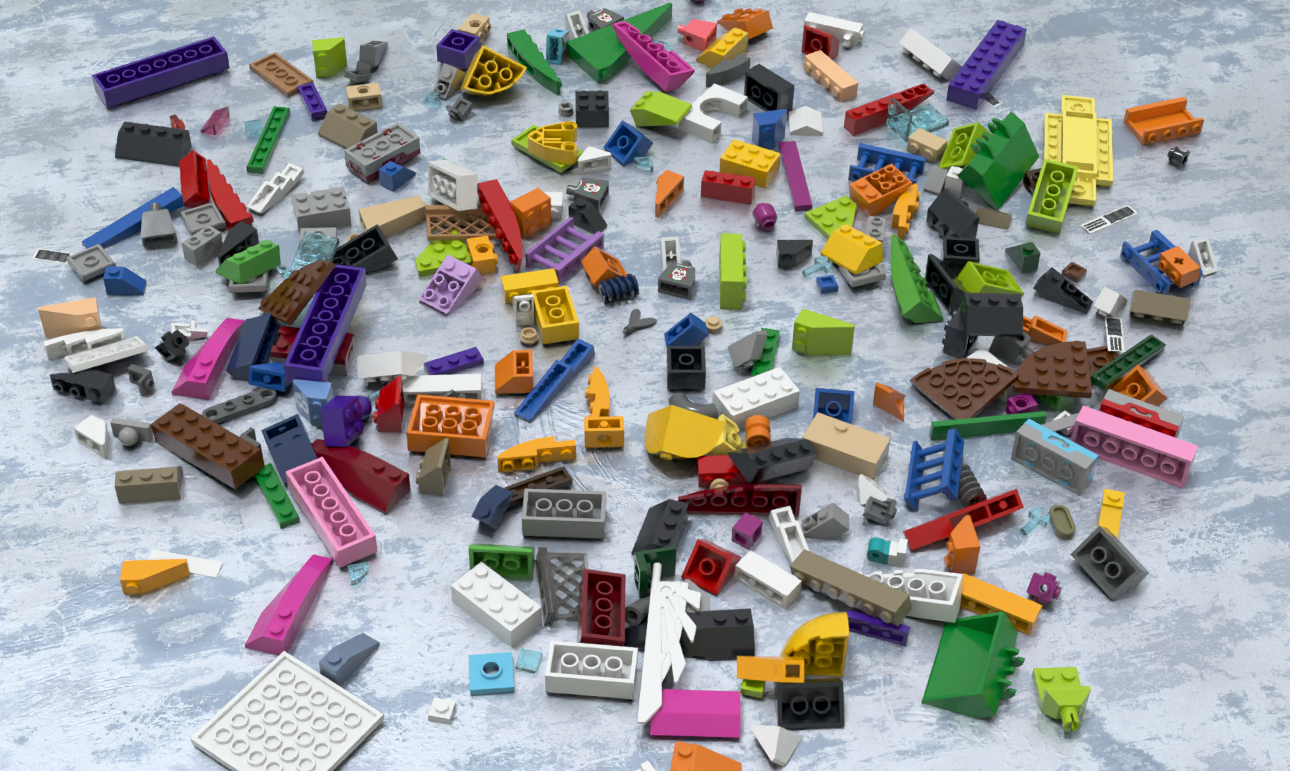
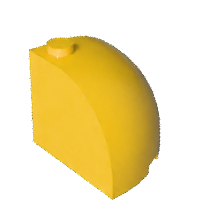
M483 45L472 59L463 80L461 91L476 96H490L501 93L513 86L524 74L527 67Z
M670 405L648 414L645 427V447L649 453L658 455L664 460L699 457L708 453L716 446L723 432L725 422Z
M847 613L825 614L802 624L789 636L782 648L780 657H803L804 676L844 677L849 641Z

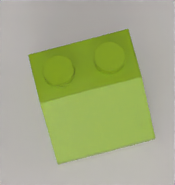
M344 37L312 40L316 78L332 77L347 66Z

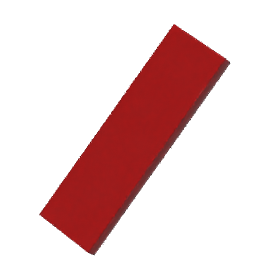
M192 150L179 162L181 195L184 206L189 208L206 205L210 201L206 158Z

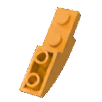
M918 184L911 185L902 193L894 207L891 228H898L897 236L904 240V234H908L910 219L914 218V212H918L920 191H917Z
M594 367L593 373L589 374L588 385L590 387H586L585 399H588V407H590V413H592L588 417H609L610 399L608 385L600 369Z
M555 436L523 442L497 456L498 472L538 469V463L576 459L575 440L555 442Z

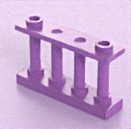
M570 217L525 253L526 267L529 268L537 262L549 269L554 268L560 284L583 265L581 261L595 246L599 249L604 248V234L598 231L593 236H588L573 228V218ZM572 235L584 241V243L578 246L565 238ZM561 244L573 252L567 255L554 247ZM549 253L562 261L555 264L543 258V256Z

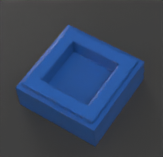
M834 275L816 277V284L821 294L838 291L839 286Z

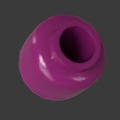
M759 203L752 212L755 223L759 228L770 229L777 222L778 218L775 209L769 203Z

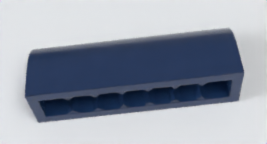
M272 313L246 319L226 369L227 373L234 378L249 380L250 366L267 364L272 346L280 329V324L271 315Z

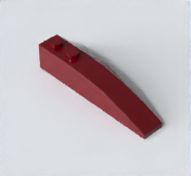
M316 439L312 443L317 458L323 457L343 488L345 487L353 498L385 515L411 490L409 473L374 455L351 446H325L323 439Z
M742 484L724 486L678 497V501L689 503L688 514L744 515L746 512L750 515H769L771 510L790 506L793 515L799 516L802 485Z

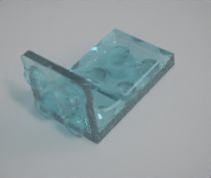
M894 98L889 100L886 125L905 142H908V137L918 128L932 133L949 126V120L931 104L908 111Z
M305 230L291 266L289 268L278 266L277 271L285 280L294 270H299L312 262L319 260H329L332 262L340 241L335 237Z

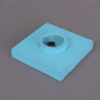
M512 652L468 655L470 695L514 692ZM495 666L499 668V671L493 675H488L483 671L486 667L487 669H495Z

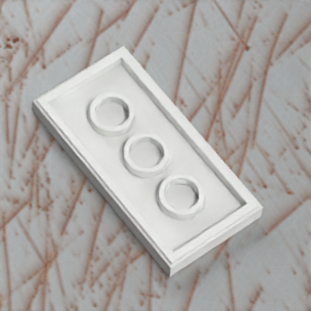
M138 336L66 356L64 361L74 373L146 352L148 347Z

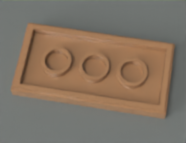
M276 52L249 64V69L287 98L298 93L297 86L312 82L314 84V80Z

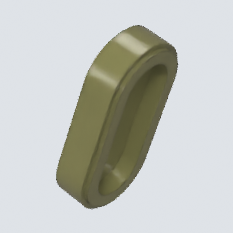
M1062 505L1052 506L1048 517L1055 535L1063 540L1073 538L1076 526L1070 511Z

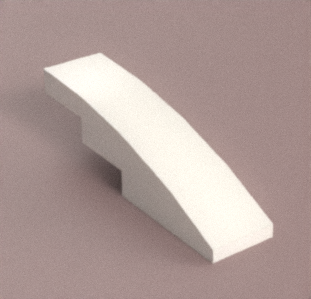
M288 163L282 173L277 172L270 182L265 181L246 206L247 209L259 214L270 209L297 183L305 173L303 168Z
M122 328L100 329L60 336L43 341L46 355L50 360L65 354L69 356L125 340V334Z

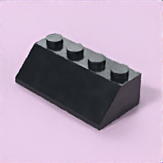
M124 121L118 131L115 158L179 167V162L188 154L192 147L189 130Z
M784 438L731 451L728 453V456L747 482L753 484L806 470L818 453L807 439Z

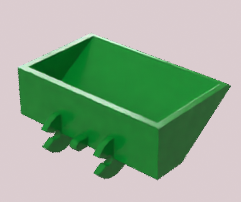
M1012 111L1003 120L993 118V124H987L991 134L989 135L987 132H984L982 137L985 140L977 138V144H971L975 154L957 175L996 210L1000 209L1023 179L1025 172L1029 171L1039 158L1025 123Z
M1004 611L956 618L955 623H945L921 703L973 718L996 716L1000 699H1010L1015 696L1016 689H1006L1011 685V681L1007 680L1006 676L1013 675L1015 667L1023 665L1025 658L1013 657L1017 656L1020 652L1019 649L1014 648L1018 632Z

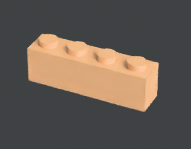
M821 50L805 56L804 70L842 102L857 96L858 82Z

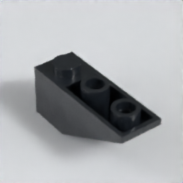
M242 221L228 231L218 254L219 266L234 254L241 253L247 250V248L257 245L259 243L257 229Z
M1053 267L1045 272L1033 287L1046 300L1085 314L1093 303L1087 295Z
M97 370L50 375L53 390L103 404L116 389L113 375Z

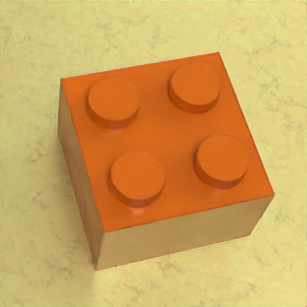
M539 188L510 201V205L517 218L521 238L526 239L552 225L551 198Z

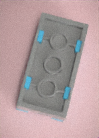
M1028 419L1016 432L1011 460L1078 496L1092 483L1093 475H1091V468L1098 459V455L1031 419Z

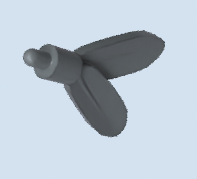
M634 309L630 314L629 324L624 327L623 333L626 334L634 329L653 326L656 324L657 319L651 317L640 319V310Z

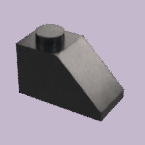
M579 197L568 206L569 218H573V225L592 234L598 231L602 232L607 227V223L594 204Z
M777 240V266L796 267L812 256L813 240Z

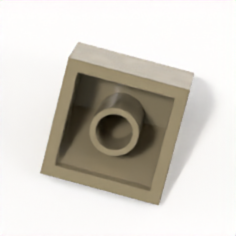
M448 438L427 449L425 457L421 458L420 473L417 472L416 484L419 485L420 493L444 495L451 468Z

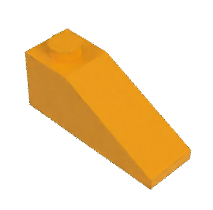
M187 559L123 561L120 576L123 594L146 593L190 576Z

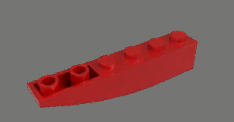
M923 83L847 110L845 112L844 128L855 136L890 122L932 96L934 91Z
M211 159L207 160V174L211 197L226 222L227 229L230 230L240 221L252 226L254 219L251 212H247L245 204L240 202L238 194L233 192V188L230 183H227L224 174H220L218 166L214 165Z
M497 179L478 183L477 194L482 211L487 215L490 226H493L497 239H500L504 252H507L511 265H514L516 271H520L522 264V241L514 210Z
M1013 489L903 531L905 539L908 540L907 544L911 551L949 537L966 515H970L973 526L976 527L1020 510L1024 506L1018 490Z

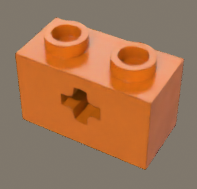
M1179 246L1160 253L1158 267L1179 288L1198 281L1200 266Z

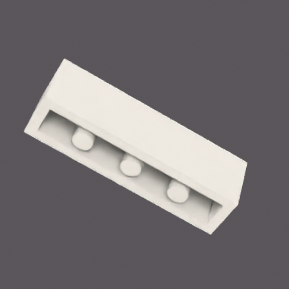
M481 374L408 376L403 384L404 406H414L417 395L443 396L451 389L456 392L459 398L482 400Z

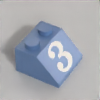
M293 379L297 410L311 425L322 426L320 408L334 398L332 383Z

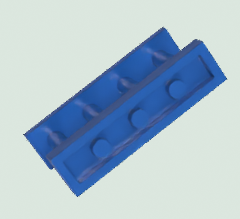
M860 143L857 154L859 164L858 166L850 165L848 180L855 182L882 169L883 166L886 167L893 164L898 170L908 171L907 178L912 182V185L917 184V179H914L916 173L923 175L926 157ZM866 162L876 164L874 170L864 168Z
M1158 230L1152 231L1149 242L1133 248L1127 241L1123 242L1120 256L1160 294L1168 295L1170 286L1175 283L1170 278L1166 279L1162 275L1164 272L1160 268H1154L1151 263L1159 261L1160 253L1176 246ZM1149 249H1153L1157 253L1146 258L1140 254ZM1201 269L1198 281L1191 283L1193 287L1199 285L1203 272Z
M955 428L948 430L947 439L944 443L922 449L917 441H913L904 500L914 512L918 511L919 499L940 493L945 494L950 501L956 500L958 497L964 440ZM945 451L942 457L925 462L926 456ZM943 465L941 471L923 476L924 470ZM941 479L940 485L921 490V485Z

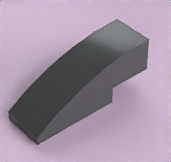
M742 54L737 55L731 61L725 58L706 73V87L709 88L713 84H726L744 76L745 71L750 69L751 58Z

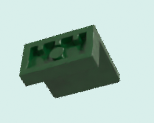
M675 546L634 552V583L639 599L647 597L648 589L651 588L650 580H652L654 563L662 565L660 579L675 576Z

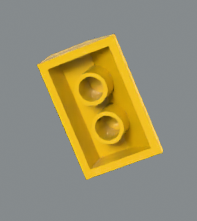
M733 28L722 34L696 58V62L714 68L725 58L731 61L747 49L748 32Z
M843 225L834 230L820 252L822 257L855 275L883 262L882 243L849 225Z

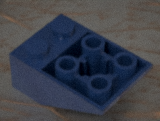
M298 414L261 430L284 485H287L286 471L318 459L307 430Z

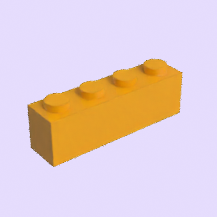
M963 573L960 608L977 615L1004 611L1016 631L1028 636L1031 635L1039 620L1042 605Z

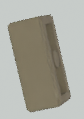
M980 207L976 210V214L980 217L979 224L1003 229L1009 228L1012 218L1010 213Z

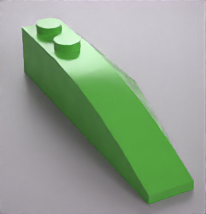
M893 234L891 238V272L898 298L897 302L902 308V315L907 320L911 319L915 323L943 320L944 318L935 295L931 290H927L926 285L928 283L920 275L921 270L913 261L914 257L906 242Z

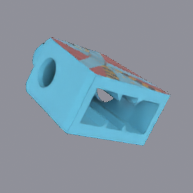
M553 28L547 34L546 60L549 63L562 64L566 56V42L569 41L568 30Z

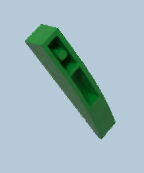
M525 29L507 33V47L516 61L527 67L525 72L546 89L556 95H560L561 79L556 76L554 69H551L548 60H545L543 53L538 50L537 44L532 41L531 36L527 34Z

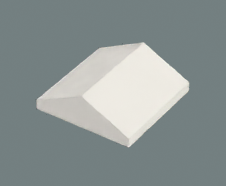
M803 106L788 113L790 135H823L821 112Z

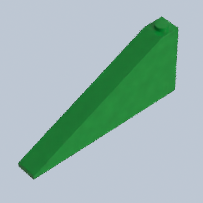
M667 3L622 21H626L639 29L640 34L648 35L652 38L672 17V3ZM612 25L566 42V55L597 83L611 79L632 58L618 38Z

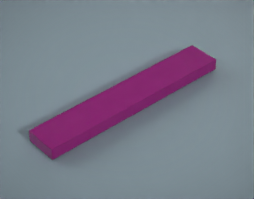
M796 141L779 142V150L795 211L811 210L812 202Z

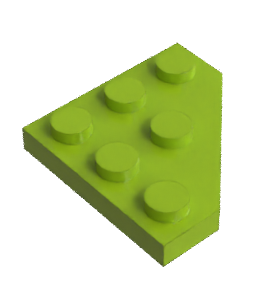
M845 195L805 212L804 219L828 240L832 232L841 226L849 225L853 227L857 204Z
M452 230L450 233H451V234H457L458 232L455 231V230ZM464 240L432 241L415 259V266L419 277L435 274L447 255L472 266Z

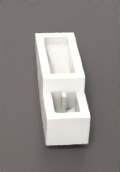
M790 506L771 510L768 518L782 550L792 564L804 549L809 551L798 521H795Z

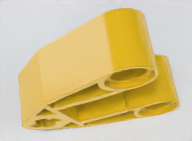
M573 121L545 125L529 133L528 151L546 161L567 165L575 164L577 162V145L575 144L577 141V124Z

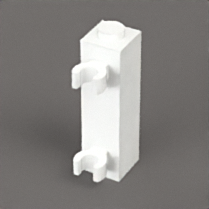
M811 12L808 13L804 20V25L831 34L840 42H844L843 47L849 48L850 44L858 45L859 41L864 38L865 31L861 23Z

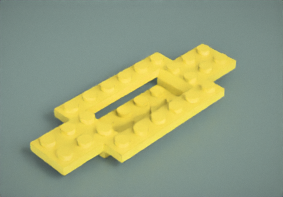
M1062 95L1061 114L1045 113L1043 162L1044 159L1061 162L1063 128L1062 163L1079 167L1069 204L1095 206L1096 185L1112 186L1113 184L1112 119L1096 118L1095 98Z

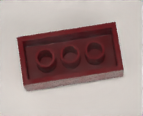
M591 569L583 570L579 584L577 643L623 647L625 642L626 574Z

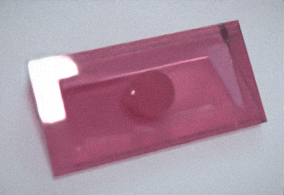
M224 107L215 110L200 131L206 134L217 135L230 116L229 108Z

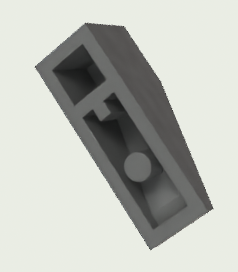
M372 40L360 45L359 61L371 65V69H373L374 66L379 65L388 42Z

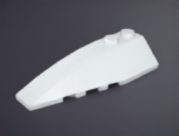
M914 569V572L903 573V570H894L892 574H882V571H875L870 575H865L909 594L912 609L907 616L955 623L961 604L963 574Z

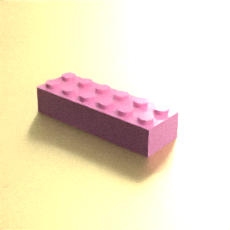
M1086 406L1082 407L1075 420L1071 437L1072 442L1097 454L1099 459L1180 488L1185 486L1198 448L1197 445Z
M323 457L286 471L288 489L339 568L378 552L376 535Z

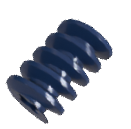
M631 273L626 276L622 275L619 278L614 277L613 280L607 279L606 282L602 280L598 285L603 302H605V298L612 302V296H614L615 300H619V294L623 299L626 297V293H628L629 297H632V291L639 295L638 281Z

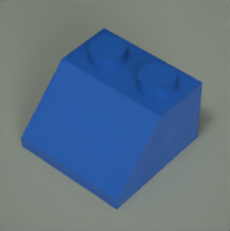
M786 109L754 113L752 132L754 145L768 150H774L779 145V142L785 138Z
M622 120L603 148L623 165H627L644 157L653 145V142L634 126Z
M815 388L813 419L818 412L852 424L855 391Z

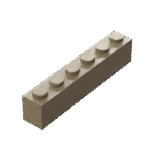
M805 549L790 565L792 575L801 580V584L811 587L816 592L820 591L827 594L832 599H838L850 607H856L868 615H874L886 623L899 626L912 609L909 594Z

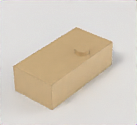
M818 412L802 439H807L818 453L815 457L816 460L857 475L868 476L873 480L888 456L891 439Z

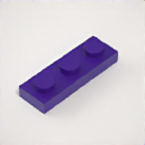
M313 82L297 86L298 93L311 118L326 116L327 108Z
M473 347L425 362L424 369L428 375H450L484 364V358L477 347Z
M847 610L850 632L902 646L907 645L910 626L901 623L899 626L886 623L880 618Z

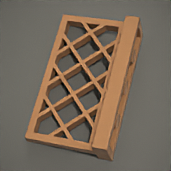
M426 205L428 241L467 240L481 236H488L489 240H499L496 237L493 226L491 227L488 224V217L483 213L481 205H477V209L457 211L448 205ZM480 224V225H482L484 228L479 229V228H477L476 226H478V225ZM443 225H445V226H447V227H449V228H447L446 230H444V229L441 228V227H442ZM464 225L466 228L461 229L459 226ZM452 230H455V231H457L458 233H457V234H451L450 232H451ZM470 230H472V231H474V232H476V233H475V234H470V233H468V232H469ZM490 230V231H492V232H494V233H489V234H488V233H486V231ZM434 231H438L440 234H431V233H433Z

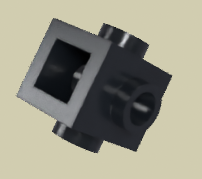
M177 329L172 333L168 331L161 336L162 341L155 349L168 362L175 357H181L186 352L185 348L190 343L187 341L186 336Z

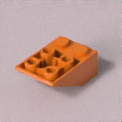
M739 8L734 10V13L725 14L721 19L717 20V23L728 31L737 28L748 32V39L773 29L769 11L762 10L761 8L752 10V8L745 10Z
M890 164L849 184V198L857 204V207L867 217L876 216L884 212L912 185V182L893 164Z

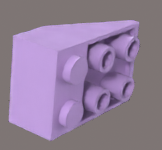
M447 255L418 300L449 315L475 292L483 277L476 268Z

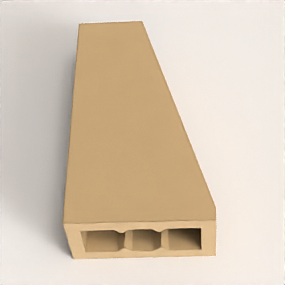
M420 196L359 208L360 223L364 232L378 224L387 237L426 220L427 204L422 201Z

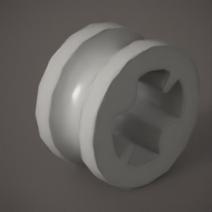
M563 101L559 103V115L568 117L573 114V104L571 102Z

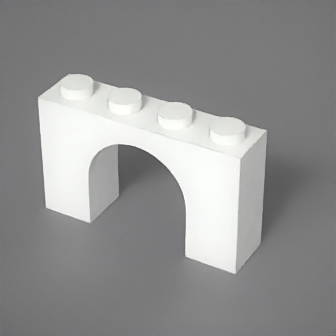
M713 84L692 104V108L679 122L678 129L713 143L721 135V121L704 113L720 111L739 118L747 111L748 97Z

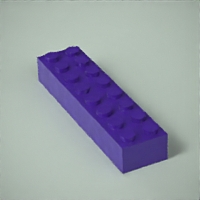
M997 20L949 83L946 100L977 110L1024 46L1027 29L1019 25Z
M213 36L93 74L92 79L95 92L105 106L109 108L170 87L191 82L201 77H207L210 74L222 72L229 69L230 66L227 51Z
M336 265L317 290L284 363L286 382L293 383V379L327 381L367 286L365 268Z

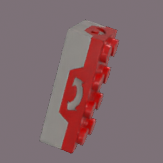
M1110 389L1107 391L1099 409L1103 413L1177 439L1184 419L1182 415Z

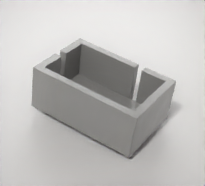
M344 187L317 190L309 195L307 193L291 195L299 233L300 228H331L351 225L350 208Z

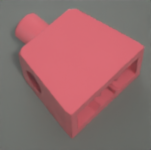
M693 19L687 26L680 24L677 33L683 35V43L685 45L704 51L717 37V23Z

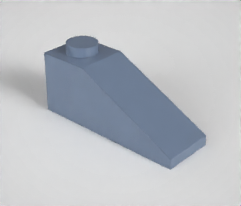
M361 633L333 647L319 661L321 675L341 686L380 646V642Z

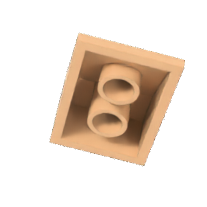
M96 297L38 307L44 334L47 338H57L84 331L103 329Z

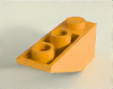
M737 656V678L804 683V658Z

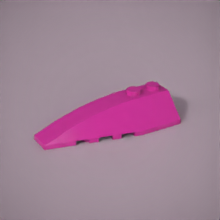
M626 21L612 24L618 38L637 65L665 92L679 89L694 74L695 70L672 50L668 52L661 43L657 45L650 36L640 34V30Z
M226 318L209 339L185 364L171 392L172 395L209 400L242 331L245 320Z
M313 554L261 612L245 643V648L274 655H280L283 651L288 653L333 562V558Z

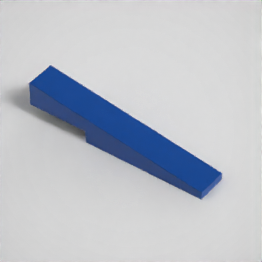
M172 187L81 241L82 245L86 249L97 244L105 248L141 232L142 213L150 211L152 203H159L161 210L168 209L170 213L184 207L183 197Z
M577 339L560 361L556 360L516 409L514 416L531 423L595 356L594 345Z

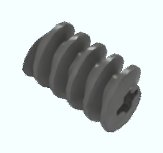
M967 464L961 465L958 498L962 506L967 507L987 499L970 466Z

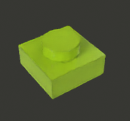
M743 679L740 694L762 698L766 681Z

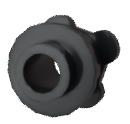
M1177 146L1171 148L1167 155L1169 157L1168 161L1177 163V168L1180 169L1187 163L1190 151L1183 152Z

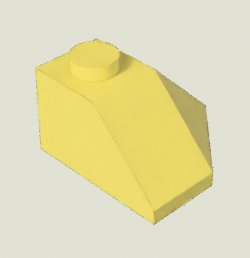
M724 414L720 415L718 420L725 422L724 429L716 446L706 453L707 456L728 455L731 451L747 448L746 441L742 442L738 435L740 430L736 423Z

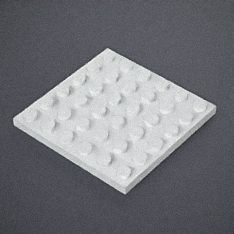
M283 651L190 739L193 745L231 771H333L384 720V714Z

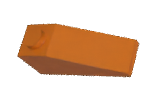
M665 170L662 175L658 176L656 181L655 217L658 218L684 190V176L669 170Z

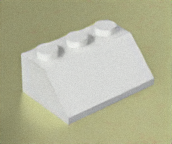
M397 351L357 356V379H365V383H377V379H380L381 382H390L391 378L402 376V380H406V377L414 376L427 359V355Z

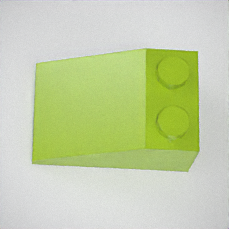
M646 91L634 103L630 112L636 127L677 125L692 108V104L659 91Z
M979 122L954 128L938 168L946 170L950 169L951 166L959 167L966 165L975 154L971 144H977V138L985 140L982 137L984 132H987L989 135L991 133Z
M968 261L957 277L962 282L964 288L970 293L1024 295V292L1010 272L1005 269Z
M802 308L794 321L792 350L807 355H851L855 325Z

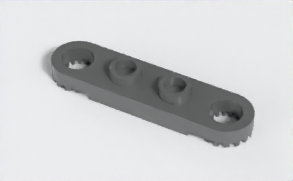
M269 388L258 389L206 408L202 412V416L208 418V415L216 414L215 417L208 419L216 424L223 421L227 422L260 410L264 406H269V404L272 405L277 399L276 391ZM265 394H266V396H267V394L270 395L269 398H263V396H265Z

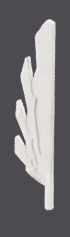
M660 563L653 564L637 717L638 724H646L662 707V682L671 664L674 684H678L686 667L679 643L682 628L691 643L694 642L696 625L685 612L686 603L697 611L700 610L701 593L688 589V583L660 581L662 568Z

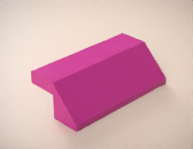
M662 689V707L651 718L650 735L740 738V691Z

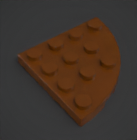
M319 260L299 270H294L268 297L266 296L262 299L261 306L258 309L264 314L272 313L271 315L275 319L291 326L336 265L329 260Z
M1076 340L1056 343L1033 352L1019 366L1017 370L1019 378L1014 382L1013 393L1091 398L1092 386L1086 342Z
M962 358L942 362V365L932 369L927 368L910 379V383L956 420L975 418L1019 378V374L1002 364L997 365L986 362L985 359Z

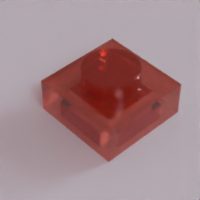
M176 114L169 116L171 128L185 129L183 120H180Z

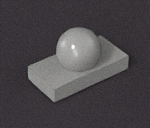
M112 418L110 422L113 436L119 437L122 445L133 446L138 440L151 442L153 439L150 423Z

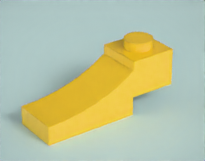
M1104 489L1097 527L1103 526L1108 528L1118 539L1125 492Z

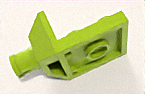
M1077 667L1033 668L1032 675L1041 713L1054 719H1062V726L1066 732L1070 731L1069 724L1071 725L1072 732L1079 730L1081 727L1079 717L1086 709L1091 688L1090 686H1081Z

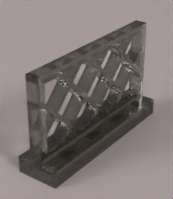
M538 547L535 564L544 626H553L554 621L578 622L579 604L574 608L567 601L572 598L579 603V596L576 593L579 592L580 583L574 577L577 574L582 577L583 570L589 569L586 553L547 552V547ZM551 560H559L562 564L557 567L551 563ZM582 560V565L577 567L571 561ZM567 566L574 572L568 575L562 569ZM556 574L564 578L561 583L553 578ZM570 582L576 588L570 591L564 585ZM561 590L567 596L561 599L556 595V592ZM563 606L569 613L558 614V609Z

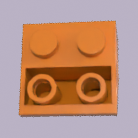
M513 350L495 364V394L530 393L533 390L532 350Z

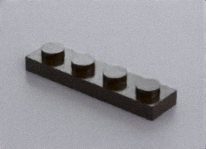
M563 466L504 487L514 493L507 508L523 503L525 489L559 490L573 485V479Z

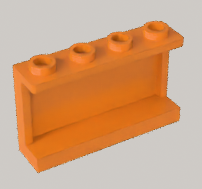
M1180 97L1126 109L1123 123L1142 145L1201 133L1204 119H1195L1186 109L1187 99Z

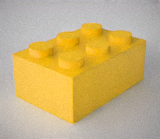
M734 139L720 157L719 172L756 178V186L767 188L779 171L781 153Z
M568 286L531 291L534 299V317L542 344L579 339V321Z

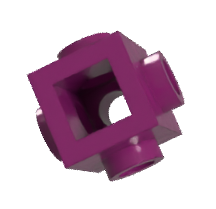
M1035 572L1026 592L1034 595V600L1046 604L1047 601L1053 602L1054 599H1058L1062 590L1059 587L1061 582L1056 580L1057 576L1045 572L1042 575ZM1044 585L1047 586V591L1043 589Z

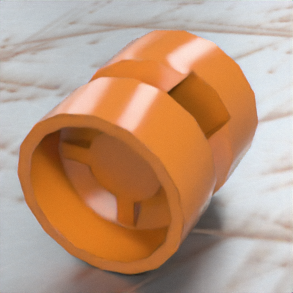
M753 415L746 420V447L771 442L770 420L767 417Z

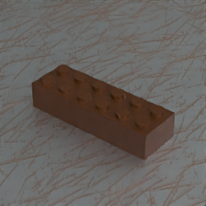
M179 403L150 424L155 442L234 489H237L265 466L260 448L182 403Z

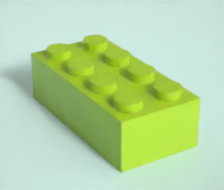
M1044 159L1025 226L1060 234L1079 167Z
M720 234V309H742V302H746V291H743V289L747 288V277H745L747 266L745 265L746 253H743L746 252V241H742V234Z

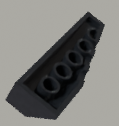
M751 608L686 613L696 625L693 643L690 642L682 628L679 643L682 653L686 658L699 656L705 657V660L721 661L737 660V656H755L754 624ZM647 622L625 628L624 647L638 648V651L644 652Z

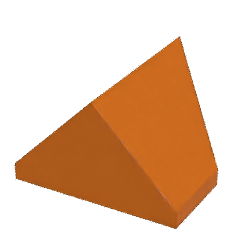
M877 382L874 390L873 405L904 422L905 395L890 386Z

